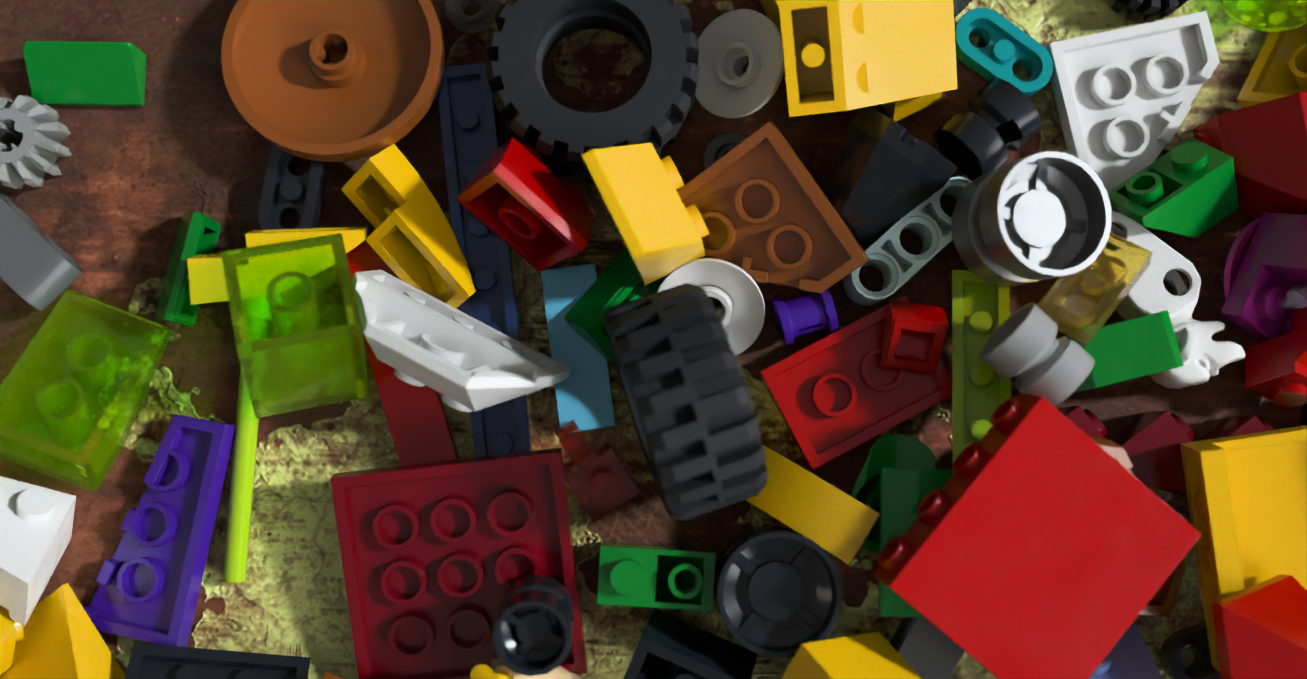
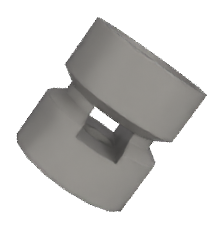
M1034 302L1024 305L1004 321L989 337L979 353V357L1002 379L1017 376L1015 387L1019 390L1020 394L1042 396L1054 407L1063 402L1081 385L1095 363L1094 358L1075 340L1068 339L1065 336L1056 339L1057 323Z

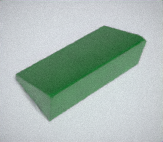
M24 41L23 55L32 98L37 100L38 104H46L48 106L144 107L147 55L134 44L128 42Z
M195 211L182 215L155 310V318L190 327L193 324L195 325L200 304L191 305L187 258L197 254L214 253L221 229L219 222Z
M625 247L569 310L564 319L584 340L609 362L614 364L613 354L605 330L604 316L614 306L657 293L667 275L645 285Z

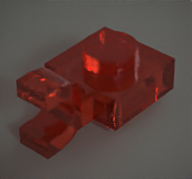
M571 420L555 431L560 445L574 463L573 466L564 471L565 480L594 523L641 493L609 443L594 451L574 420Z

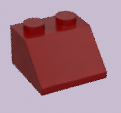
M514 137L492 153L455 198L538 272L581 252L589 242L596 212L585 203L583 194L575 186L561 181L544 166L543 158L536 150L526 144H520Z

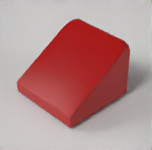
M890 300L886 315L880 360L881 366L936 374L949 327L944 309L937 306Z

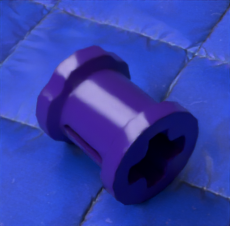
M828 289L822 293L812 292L785 301L780 297L771 299L773 318L784 346L793 344L794 337L822 329H826L828 332L838 330L837 313Z

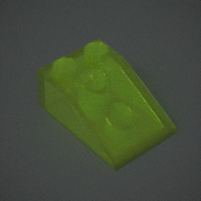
M67 289L0 386V458L96 493L127 441L171 336L170 328Z

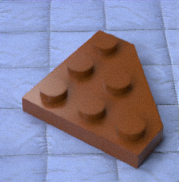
M769 121L677 191L685 208L692 204L696 205L708 229L709 235L701 238L705 251V256L701 258H713L730 262L747 272L755 282H769L796 287L799 290L822 293L870 260L774 122Z

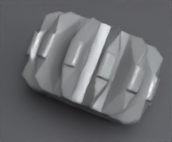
M19 94L14 101L7 97H0V181L2 185L12 189H21L24 184L34 188L43 187L44 172L53 176L62 175L59 166L55 162L58 157L63 158L72 155L69 148L60 144L72 134L67 126L58 122L60 115L52 107L46 104H38L37 100L27 95L22 96Z

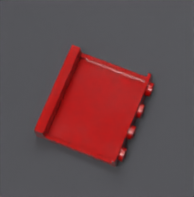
M1018 393L1016 397L1007 398L996 408L990 418L992 426L979 443L970 444L958 455L953 464L955 472L942 489L931 491L921 501L915 512L917 520L904 536H896L883 548L878 557L880 565L872 575L894 591L998 679H1089L1202 534L1044 397Z

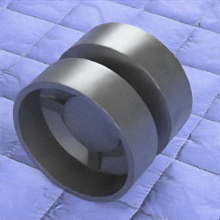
M1055 151L1036 153L986 173L966 186L958 197L953 210L951 226L953 242L959 257L966 267L977 277L993 285L1017 286L1073 274L1090 265L1105 247L1111 228L1110 201L1100 178L1080 159Z

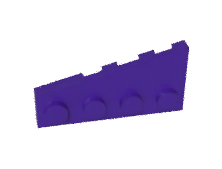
M174 415L144 478L147 487L137 508L129 509L120 528L125 533L112 559L105 560L96 578V582L100 583L90 606H83L98 631L158 645L188 646L234 438L235 425L185 415Z

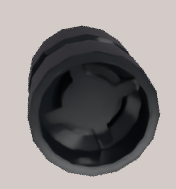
M992 78L967 102L968 110L958 109L934 132L935 141L944 156L958 167V171L966 177L975 180L986 173L998 169L1008 160L1007 151L1016 152L1041 129V119L1031 101L1018 88L1003 79Z
M539 574L523 577L513 583L504 594L493 633L495 652L501 662L515 673L527 676L544 675L559 667L567 657L572 642L575 614L573 598L567 588L555 578Z

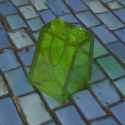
M342 233L221 252L238 357L256 418L370 397L363 330Z

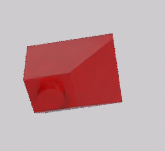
M1300 92L1219 114L1192 129L1194 139L1233 157L1239 209L1253 220L1262 218L1264 212L1301 215L1307 213V92Z
M1280 574L1211 603L1221 679H1307V590L1292 575Z

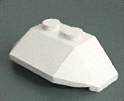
M383 270L355 272L351 280L363 334L377 359L395 368L394 375L400 380L414 386L423 387L427 385L442 393V401L454 409L463 412H476L564 381L572 370Z

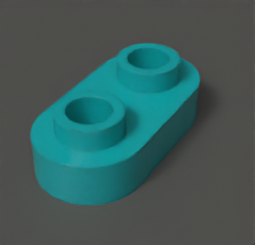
M988 8L972 9L966 12L955 25L956 57L988 82L992 78L1003 79L1018 88L1028 98L1040 91L1050 80L1053 73V61L1048 50L996 11ZM969 35H979L984 40V47H974L969 41ZM1015 65L1023 67L1027 72V79H1018L1013 74L1012 67Z

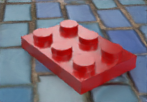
M906 295L896 299L897 301L909 302ZM889 304L758 373L810 470L822 466L952 396V378L941 358L936 374L881 366V352Z

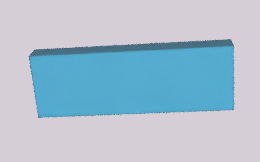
M595 264L541 270L551 358L572 369L566 380L555 384L560 432L563 434L616 427L608 360L573 330L564 319L569 310L597 280Z

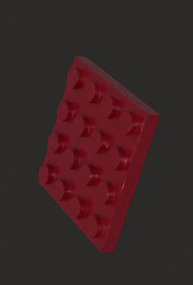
M562 448L335 473L330 478L359 679H470L471 671L475 666L486 664L491 668L492 658L500 659L495 652L493 633L504 594L516 581L525 576L539 574L555 578L567 588L573 598L575 614L572 642L569 653L560 666L571 673H587L588 663Z

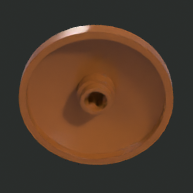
M238 0L233 7L224 30L221 45V65L225 86L232 102L242 117L262 138L282 151L300 158L322 162H342L367 157L386 149L406 136L421 121L434 102L441 85L445 67V43L441 24L430 0Z

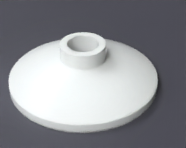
M737 9L726 12L705 28L698 39L699 73L695 92L697 100L706 110L723 118L736 119L753 114L772 98L782 80L785 67L781 32L771 19L750 9ZM749 61L748 68L743 75V67Z
M701 258L682 265L664 278L658 292L689 283L700 286L705 290L708 297H714L721 301V305L715 307L728 335V341L735 356L748 349L759 336L765 318L764 298L754 279L740 267L720 259Z

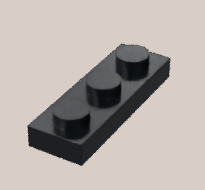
M133 643L125 679H308L311 658Z

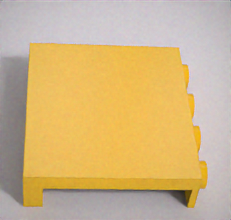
M1307 425L1180 444L1191 525L1202 534L1194 545L1211 664L1219 672L1211 603L1280 574L1292 575L1307 590Z

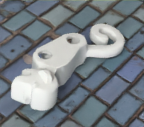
M1023 158L1014 160V161H1012L1011 163L1016 162V161H1018V160H1021V159H1023ZM1111 210V222L1119 224L1124 232L1118 227L1111 225L1109 239L1112 242V247L1105 245L1099 256L1088 267L1105 296L1122 318L1130 320L1168 310L1184 366L1150 374L1153 381L1166 388L1180 389L1192 385L1196 386L1207 382L1210 376L1218 375L1219 369L1224 365L1244 359L1246 355L1239 344L1231 341L1216 342L1212 340L1213 334L1224 330V323L1219 321L1200 322L1192 318L1201 287V277L1193 263L1138 222L1122 213ZM1175 270L1183 272L1188 277L1190 282L1188 290L1179 273ZM1163 280L1172 285L1174 295L1165 289Z

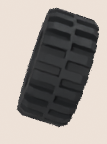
M515 0L513 6L507 2L501 3L494 16L498 30L488 33L486 51L490 62L485 67L493 100L511 136L519 143L526 144L536 150L544 162L552 163L555 172L571 177L573 170L585 172L586 179H592L582 157V154L592 149L652 142L660 157L661 148L666 143L672 145L682 132L684 120L690 117L694 105L699 73L697 34L691 33L692 18L684 4L675 5L674 0ZM587 29H604L621 34L632 41L642 52L646 65L645 79L641 89L625 104L599 113L571 110L552 99L543 82V65L552 49L560 41L573 33Z
M684 283L612 307L604 316L608 342L645 458L669 517L687 520L757 496L767 484L766 478L768 477L767 467L764 462L766 460L764 448L759 436V427L753 414L750 396L742 379L737 358L728 341V335L705 290L700 286Z

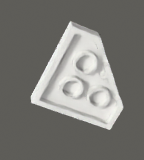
M1207 11L1052 42L1045 47L1053 61V73L1050 81L1068 154L1087 164L1100 178L1107 193L1156 161L1164 146L1170 143L1192 107L1190 105L1202 85L1210 79L1220 63Z

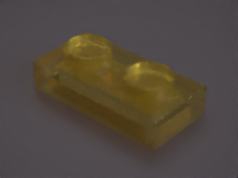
M1110 232L1105 247L1099 256L1086 268L1073 274L1060 276L1037 306L1057 323L1058 331L1087 346L1149 267L1152 252Z

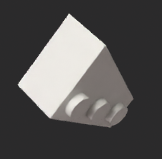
M0 476V605L9 610V618L25 627L71 540L76 496Z

